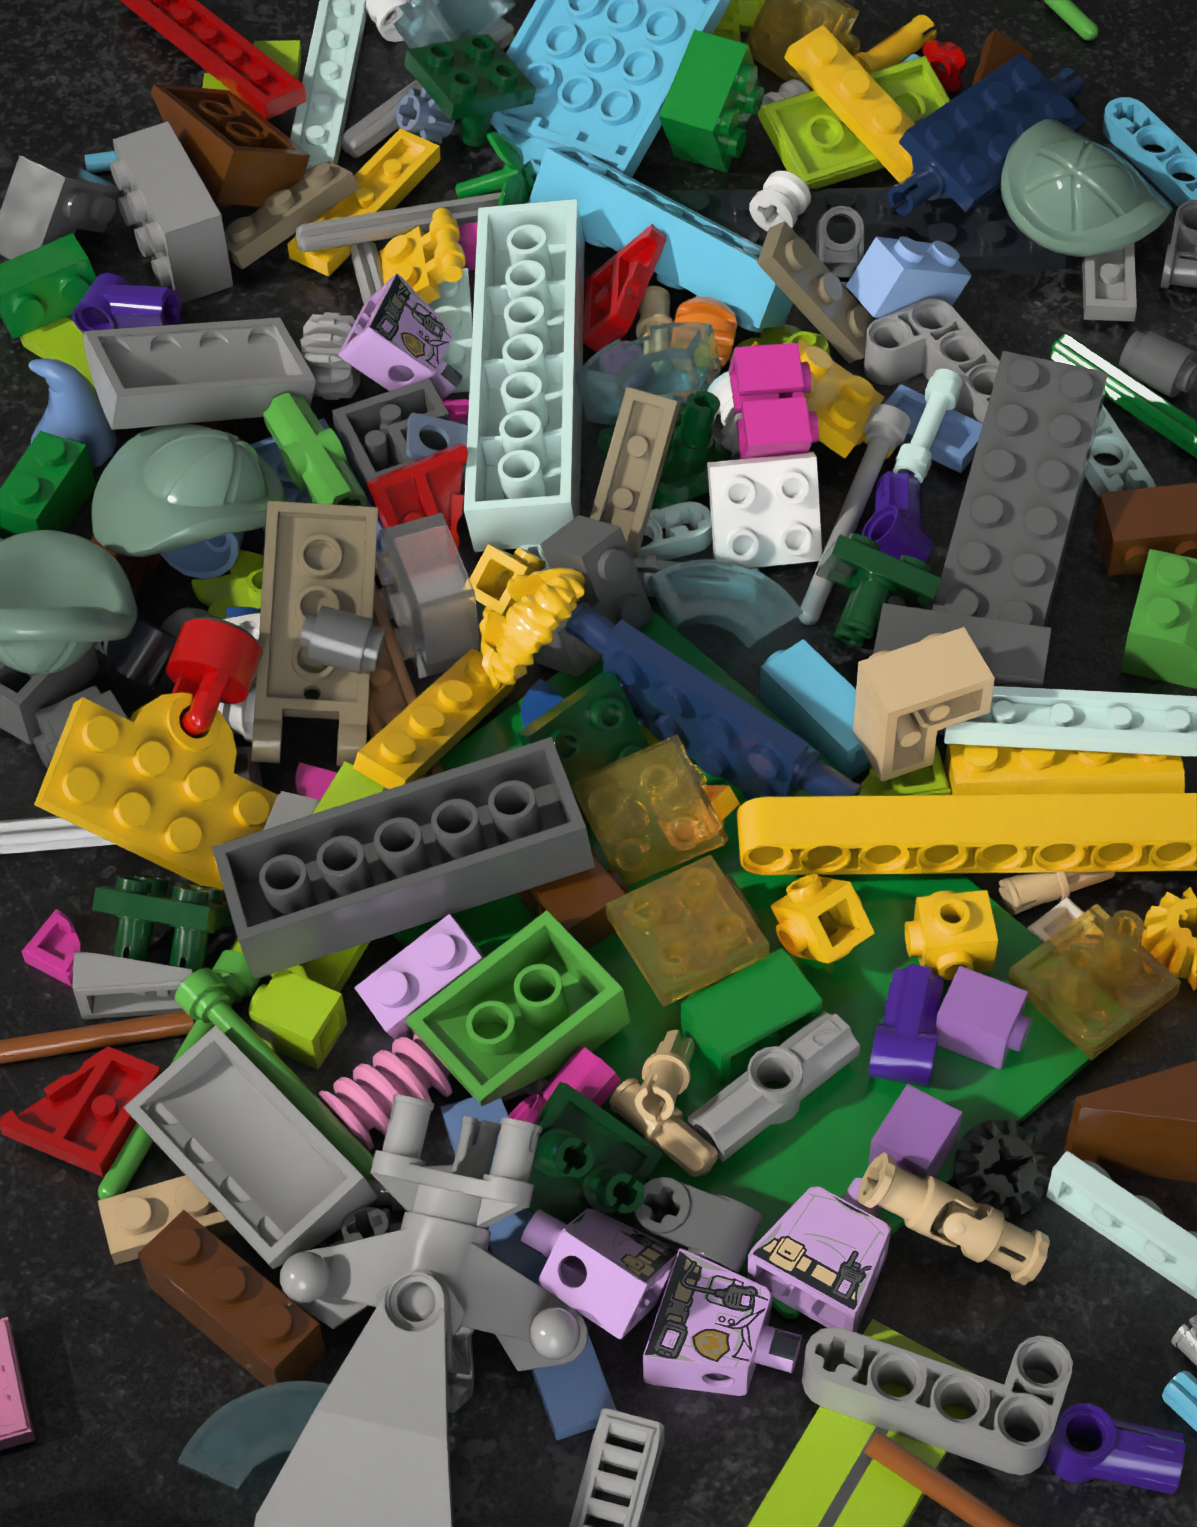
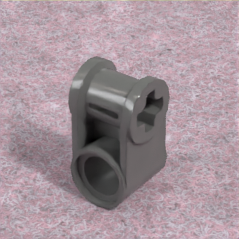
M1197 200L1184 202L1176 212L1171 242L1168 243L1160 285L1162 289H1168L1170 285L1197 289Z
M846 206L833 207L824 213L819 219L816 228V256L838 278H851L864 257L863 219L857 211ZM833 216H845L851 221L853 235L847 243L838 244L828 237L826 227L828 221ZM841 282V284H842V285L849 291V293L858 301V303H860V301H859V300L853 295V293L846 287V285H847L848 282Z
M655 1178L643 1185L644 1199L641 1206L635 1211V1214L649 1236L677 1250L689 1251L734 1273H740L763 1218L759 1212L732 1198L710 1194L672 1178ZM673 1204H675L679 1210L676 1217L665 1215L660 1222L656 1216L658 1210L669 1211Z

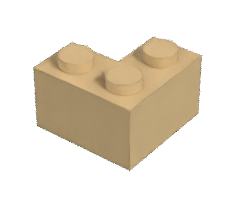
M965 627L944 634L934 633L925 637L920 642L892 651H880L868 659L858 662L853 732L881 782L933 765L938 730L990 713L995 677Z

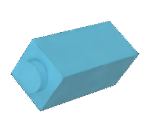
M804 639L787 650H779L773 653L765 661L764 665L761 666L759 700L849 778H855L872 766L853 732L856 689Z

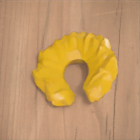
M559 567L536 571L530 575H517L515 579H509L507 582V590L517 603H514L508 609L506 617L493 610H485L483 612L484 619L479 624L482 634V667L488 674L494 689H500L502 684H516L517 679L527 674L526 666L534 664L533 654L537 653L543 645L550 644L555 638L553 631L558 629L561 621H567L571 618L572 611L577 607L576 601H579V598L585 593L582 586L585 583V578L581 572L572 568Z

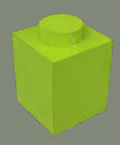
M286 969L276 972L268 985L262 984L254 993L249 1006V1016L251 1017L254 1032L273 1051L316 1070H319L347 1025L342 993Z

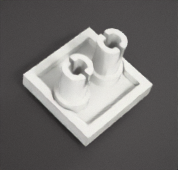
M814 452L707 463L715 566L745 569L820 561L822 557L817 457Z

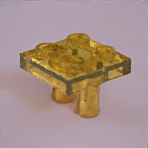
M765 0L745 44L749 45L753 59L785 81L791 79L799 80L812 91L813 89L784 58L788 47L816 28L824 25L853 56L859 52L860 41L855 35H851L850 30L860 11L843 0Z
M678 734L575 779L570 785L611 868L619 874L626 886L721 847L728 840V836L705 791V774L700 768L692 765Z
M711 855L606 903V916L663 1007L707 985L720 982V979L769 956V942Z
M1095 904L1010 968L1008 981L1013 986L1028 991L1027 999L1091 1060L1178 994L1181 981L1139 943L1144 932V924L1137 914L1121 910L1114 913L1112 918L1098 904Z

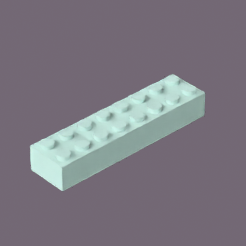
M577 199L478 208L467 435L468 458L466 462L464 513L474 552L485 551L488 544L501 550L517 549L521 545H540L580 515L585 241Z

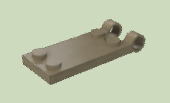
M268 501L258 643L262 648L263 655L256 674L252 762L280 763L283 716L339 719L337 766H342L344 761L354 765L357 752L366 745L370 671L362 669L361 673L358 674L307 660L308 648L301 647L299 644L308 613L317 616L322 605L372 619L378 507ZM309 689H315L320 693V697L317 700L306 699L304 694Z

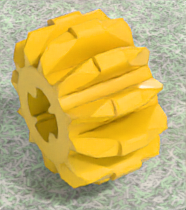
M1189 887L1183 893L1182 899L1167 892L1161 898L1159 906L1151 907V910L1147 912L1145 917V930H1143L1140 942L1142 951L1150 954L1148 960L1150 971L1167 969L1169 986L1181 977L1188 980L1194 991L1197 988V897L1192 888Z

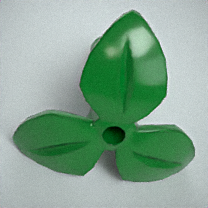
M497 132L488 133L487 138L505 165L502 170L457 183L455 190L458 199L501 191L498 206L526 204L529 201V194L531 195L537 177L531 160L524 164L521 148L506 135Z

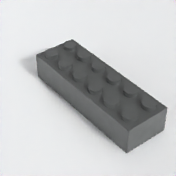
M1007 351L1002 352L941 575L942 580L932 608L933 611L1042 627L1047 626L1103 407L1108 372Z
M552 737L212 847L238 941L254 979L595 867L587 829Z

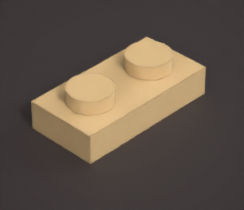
M186 1175L98 1201L114 1265L138 1259V1253L183 1210L215 1236L235 1230L231 1223Z

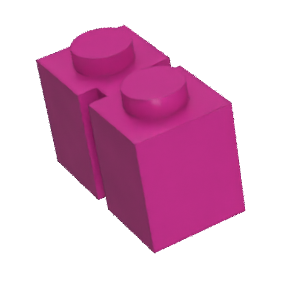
M798 343L735 347L729 367V377L734 413H742L743 419H737L736 421L741 459L808 453L811 444L818 442L819 427L816 411H808L806 397L803 395L810 394L811 370L808 362H801Z

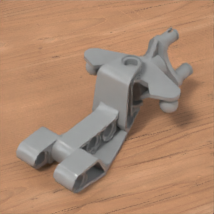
M393 1095V1106L382 1151H375L370 1173L408 1211L404 1213L401 1230L337 1246L301 1251L289 1257L284 1262L280 1271V1283L283 1292L297 1305L332 1329L337 1328L370 1306H375L376 1309L311 1415L267 1497L258 1510L254 1527H453L448 1412L455 1413L473 1395L472 1334L474 1330L494 1333L517 1371L567 1364L576 1360L584 1352L588 1343L589 1333L585 1319L576 1310L488 1251L492 1232L489 1231L490 1225L524 1208L530 1207L534 1185L528 1182L542 1126L504 1117L501 1118V1122L498 1124L487 1120H482L481 1122L477 1121V1118L463 1116V1125L452 1172L438 1171L425 1168L426 1162L420 1160L434 1103L404 1095Z

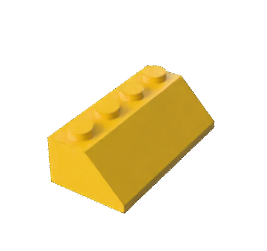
M947 744L944 770L951 791L950 795L1185 793L1182 757L1177 755Z

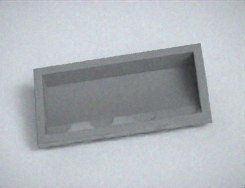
M281 318L84 331L83 342L89 369L99 401L112 430L263 417V412L271 405L272 399L287 392L296 397L303 396L309 407H311L316 379Z
M216 1025L123 1107L272 1269L283 1265L292 1255L310 1250L341 1229L344 1218L350 1212L361 1207H368L378 1198L362 1174Z

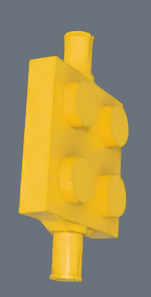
M800 339L798 342L801 362H808L811 370L810 394L803 395L806 397L808 411H816L819 427L818 440L843 458H846L854 446L861 444L862 441L868 444L864 426L872 408L881 404L885 397L874 390L873 386L866 379L851 374L832 361L829 354L823 349L811 346ZM756 340L752 344V346H761ZM893 451L887 453L886 459L890 457Z

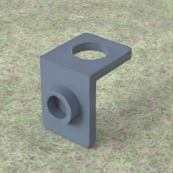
M418 413L410 414L407 421L406 455L409 458L420 460L442 451L432 450L422 443L419 433L424 430H433L440 433L446 439L447 448L458 443L466 445L467 448L468 425ZM463 462L461 483L464 484L466 476V462Z

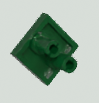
M489 34L473 35L469 38L443 43H431L427 46L407 49L404 66L451 121L462 119L458 136L460 139L463 138V142L468 146L481 147L488 142L487 134L493 112L533 104L536 87Z
M697 391L696 395L691 393L687 396L686 408L682 404L680 406L653 505L658 510L709 493L707 463L733 460L731 458L732 453L725 449L721 442L712 435L716 414L720 409V400L713 393L708 391ZM615 426L600 431L597 447L606 457Z
M851 533L848 538L840 534L823 555L815 575L847 588L850 592L833 636L846 644L861 648L864 646L866 639H871L880 620L883 603L923 609L934 599L942 578L930 574L931 567L919 559L902 555L898 560L880 552L881 546L866 536Z
M601 672L517 733L522 746L552 737L585 824L660 769L616 675L612 673Z
M135 875L134 878L117 876L116 885L96 887L92 910L114 914V916L119 917L113 952L115 957L148 962L154 923H165L175 927L169 966L192 969L195 972L205 966L210 933H216V930L220 928L234 926L228 902L223 900L224 889L191 884L190 888L174 886L172 891L168 890V879L146 875Z
M559 1082L533 1124L542 1126V1132L539 1133L528 1182L534 1185L529 1208H524L523 1210L533 1216L540 1209L567 1225L587 1208L595 1209L621 1221L625 1213L629 1214L636 1211L641 1206L644 1199L643 1185L664 1153L567 1083Z

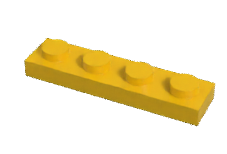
M821 25L790 45L784 56L786 61L893 177L901 183L911 176L913 170L912 156L898 142L906 130L914 126L915 123L824 25Z
M400 128L354 175L359 189L312 222L393 210L441 160L440 146ZM296 236L287 244L290 259L328 277L349 257L352 246L346 245L302 252L298 247Z
M473 648L470 649L357 752L353 769L387 789L419 780L513 691L515 684H502L500 689H494L488 674L482 667V654Z

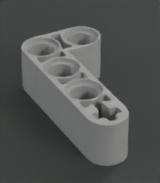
M928 298L878 318L869 325L866 335L864 372L871 381L880 385H894L921 373L930 380V377L938 369L952 370L960 375L963 380L959 398L953 410L983 424L1000 361L951 305L940 299Z
M829 1327L813 1334L806 1344L802 1384L805 1393L811 1401L821 1407L1006 1473L1024 1475L1038 1469L1046 1458L1071 1378L1073 1361L1070 1352L1061 1342L1052 1337H1031L1022 1342L1017 1348L1005 1384H1001L844 1328ZM830 1363L838 1364L835 1372L827 1371ZM1033 1369L1042 1370L1048 1373L1054 1382L1048 1384L1036 1383L1025 1372ZM861 1372L868 1374L866 1385L860 1384ZM889 1382L899 1383L905 1386L910 1393L902 1397H893L884 1393L880 1386ZM951 1404L962 1405L973 1416L963 1420L954 1419L947 1415L942 1408ZM1014 1426L1024 1427L1031 1431L1036 1439L1030 1442H1020L1011 1438L1006 1429Z

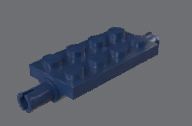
M1021 52L906 130L898 142L912 156L913 170L911 176L889 189L887 200L891 207H894L902 200H906L907 202L896 210L898 214L905 216L928 199L952 198L967 212L1001 187L1002 170L1007 153L1014 141L1027 129L1042 120L1054 119L1079 132L1087 119L1073 106L1070 99L1075 98L1082 92L1083 81L1078 75L1071 81L1066 82L1065 80L1071 77L1075 71L1071 68H1063L1057 75L1048 80Z
M585 602L579 604L572 612L571 618L567 620L566 633L571 636L573 635L603 656V671L616 675L637 721L648 728L659 742L666 746H674L694 759L705 773L713 777H721L736 787L748 801L760 797H796L797 792L802 789L812 796H860L862 786L820 760L821 753L810 747L808 742L621 619L616 625Z

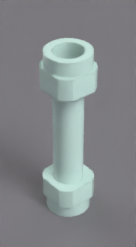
M938 369L930 377L925 389V401L927 404L910 444H903L900 448L893 469L894 473L910 472L920 481V484L926 477L931 466L932 454L930 453V448L946 410L955 408L963 385L962 378L956 372L949 369Z

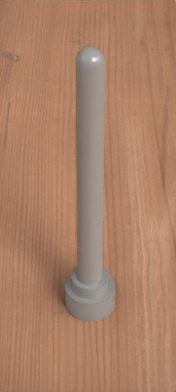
M886 404L876 405L872 408L866 421L864 430L867 434V449L798 612L799 620L805 625H813L819 620L834 584L815 575L823 555L840 534L849 538L851 533H855L887 453L893 451L896 446L904 442L911 421L908 415L897 407Z

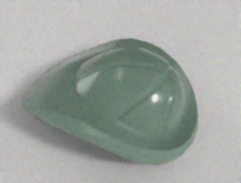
M1054 119L1042 120L1023 132L1011 145L1002 170L1001 194L1009 217L1018 229L1037 245L1059 254L1087 257L1113 252L1144 238L1156 230L1173 209L1166 199L1125 159Z
M174 424L158 426L143 431L130 439L118 450L104 469L97 483L92 502L93 533L96 540L112 552L127 557H146L178 550L227 533L250 531L265 527L268 501L286 502V492L281 480L272 467L246 441H240L238 436L200 425Z
M54 530L30 531L13 535L0 541V661L14 670L35 675L54 673L66 669L77 662L95 642L124 639L131 634L138 618V607L126 573L118 561L105 549L81 536Z

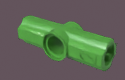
M287 392L273 398L271 405L263 412L265 426L281 450L286 470L298 491L306 490L314 504L368 507L366 494L350 471L343 447L333 429H323L317 416L313 413L303 396L296 397Z

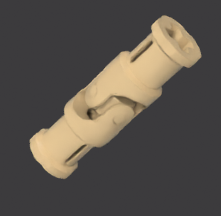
M885 1152L872 1161L863 1176L858 1193L859 1203L868 1208L878 1205L904 1218L906 1227L943 1245L956 1247L957 1244L960 1245L964 1256L977 1263L987 1260L1009 1271L1012 1280L1021 1285H1026L1029 1281H1033L1046 1261L1050 1245L1048 1235L1037 1229L1029 1233L1005 1221L1003 1212L988 1204L975 1203L969 1195L930 1175L922 1179L897 1166L896 1158Z

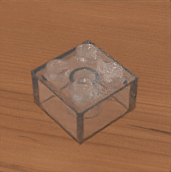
M443 513L379 530L382 552L376 554L375 565L382 586L386 585V587L379 588L378 593L388 619L395 618L399 628L394 629V636L403 660L411 658L418 678H423L447 671L472 648L480 652L475 591Z

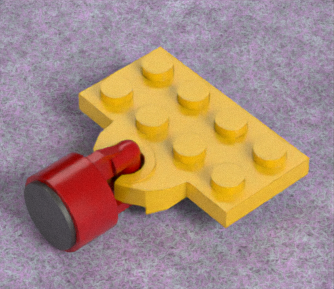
M212 617L194 618L182 625L166 667L168 677L175 683L172 694H164L135 711L130 720L84 697L74 702L34 805L199 885L224 889L212 847L262 831L278 796L234 773L237 750L233 732L218 710L220 703L236 704L246 700L263 655L258 641L248 631L231 622Z

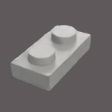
M1134 243L1110 253L1082 257L1084 320L1135 321L1137 299Z

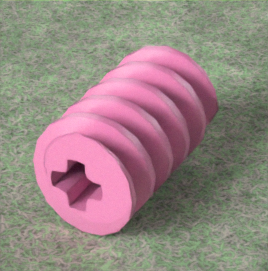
M412 1031L411 1039L399 1037L393 1042L392 1053L385 1050L377 1052L373 1056V1067L363 1063L358 1065L353 1070L354 1081L346 1077L336 1080L333 1084L334 1095L322 1090L317 1096L362 1145L370 1151L374 1148V1144L369 1130L374 1127L386 1136L394 1094L432 1102L428 1089L433 1087L447 1098L453 1093L447 1077L451 1072Z

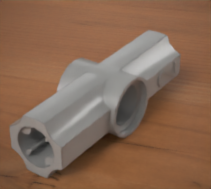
M824 1011L780 1046L766 1047L756 1052L750 1059L748 1070L688 1116V1125L716 1148L718 1158L724 1162L769 1125L781 1124L792 1119L798 1112L802 1099L859 1055L860 1044L853 1036L851 1028L836 1013L832 1015ZM775 1081L784 1084L786 1087L774 1090L765 1087L763 1084Z

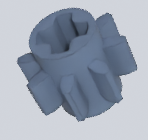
M411 88L409 94L400 100L397 107L396 120L399 129L401 128L432 143L442 144V138L447 137L453 130L455 120L451 121L424 88L422 90Z

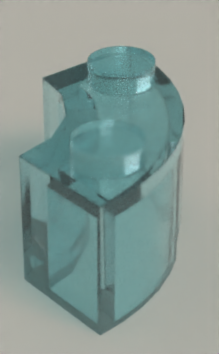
M408 0L399 7L404 16L393 23L408 47L412 49L427 46L431 43H443L477 35L506 14L516 4L513 0Z
M679 322L649 327L651 335L622 345L620 339H617L599 350L576 374L587 421L616 426L626 387L679 401L681 404H686L689 394L694 393L696 395L697 391H707L721 371L712 324Z
M714 559L691 560L666 567L652 574L647 582V586L675 630L693 623L716 624L735 633L748 649L791 624L803 613L796 601L786 590L763 573L752 568L750 570Z
M311 1381L282 1382L254 1390L232 1400L210 1416L195 1432L177 1461L178 1465L238 1492L253 1470L274 1457L288 1455L292 1452L330 1384Z

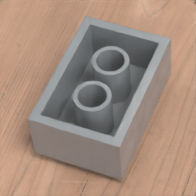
M167 121L113 139L117 160L110 162V168L120 191L123 190L124 193L123 197L117 199L118 206L127 226L134 224L136 227L134 229L135 238L143 257L152 256V269L160 287H169L170 290H178L182 304L232 287L233 281L221 213L169 122Z

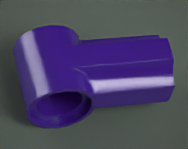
M105 273L100 274L93 281L74 308L72 315L74 323L83 334L84 331L179 325L181 323L182 302L178 290H170L169 287L133 286L118 275Z
M888 471L876 480L874 514L867 521L862 535L876 541L881 546L879 551L899 560L900 556L906 555L925 562L932 551L933 540L931 536L921 529L920 481L910 472L894 473Z
M910 964L903 969H894L885 1005L883 1024L878 1023L869 1066V1077L929 1088L938 1041V1034L934 1033L944 986V978L937 976L931 968Z
M1077 1403L1068 1407L1060 1415L1052 1435L1046 1459L1051 1470L1060 1479L1070 1483H1085L1098 1478L1174 1495L1179 1485L1181 1470L1184 1464L1185 1443L1182 1433L1111 1419L1110 1415L1098 1406L1090 1403ZM1079 1435L1086 1438L1092 1444L1095 1451L1082 1452L1070 1444L1067 1436Z

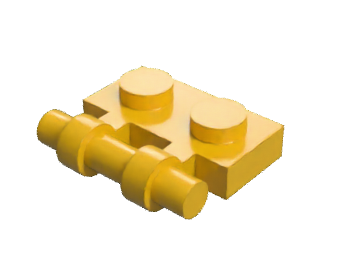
M438 208L433 212L432 221L429 226L430 232L425 233L417 226L405 235L394 237L385 248L379 251L384 284L398 273L427 305L441 297L439 284L444 281L457 282L463 276L462 269L465 265V255L462 246L458 244L460 239L459 225L456 219L452 217L451 212L446 208Z

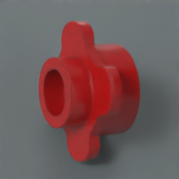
M937 40L928 41L923 46L924 55L927 57L946 91H957L962 86L960 75L966 68L967 56L959 46L950 42L940 44ZM940 62L945 65V70L939 67Z

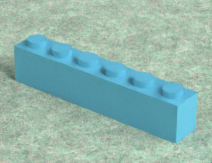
M575 147L546 148L528 203L577 199L584 241L598 247H610L617 252L653 224L666 235V242L654 269V272L657 273L656 279L660 283L675 289L685 288L696 294V297H711L725 303L735 313L737 325L744 329L762 332L763 328L785 325L793 302L757 264L762 250L761 246Z

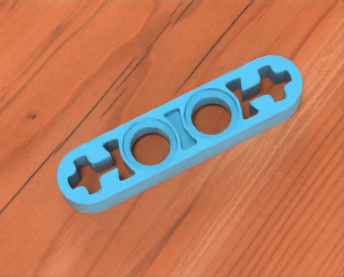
M1120 97L1110 101L1105 108L1102 131L1105 137L1178 207L1184 202L1197 200V154L1139 100L1130 97ZM1158 145L1166 151L1152 153L1143 149V146ZM1175 173H1187L1194 176L1195 180L1180 181L1172 175Z

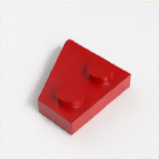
M653 224L586 278L582 342L596 353L612 340H620L633 323L666 242V235Z
M458 443L366 481L375 506L378 507V514L383 527L398 553L400 562L398 567L402 578L407 582H412L457 562L459 547L457 523L462 516L464 495L460 494L463 462H467L468 451L464 444Z
M107 1046L84 1061L82 1067L77 1072L63 1075L45 1087L46 1096L20 1114L16 1115L13 1110L4 1114L0 1119V1131L2 1135L104 1177L136 1124V1121L123 1107L162 1073L161 1069L156 1065Z

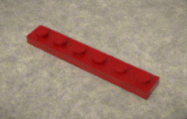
M120 0L266 120L283 115L289 109L307 101L305 86L197 0Z

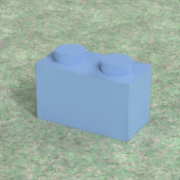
M876 237L846 287L873 317L881 318L928 298L940 299L953 306L972 275L959 262L960 256L958 252L942 241L926 243L914 241L908 237H900L899 239Z

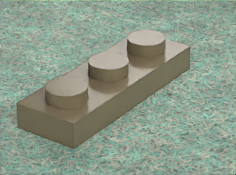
M331 161L317 164L308 169L304 174V178L292 187L269 196L265 201V205L256 212L230 223L224 233L229 261L242 269L246 268L296 233L298 226L312 222L359 189V186L352 172Z
M785 221L770 227L757 264L848 363L865 358L867 328L875 321L870 313L858 303L841 284L839 278L812 252L806 241L800 238Z
M626 387L590 518L621 527L632 558H637L681 402Z

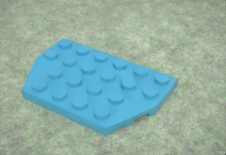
M536 0L506 52L508 57L536 87L533 104L493 112L490 123L498 133L506 135L521 148L524 164L531 160L536 176L546 148L575 147L632 178L662 125L659 114L694 29L713 34L731 0Z

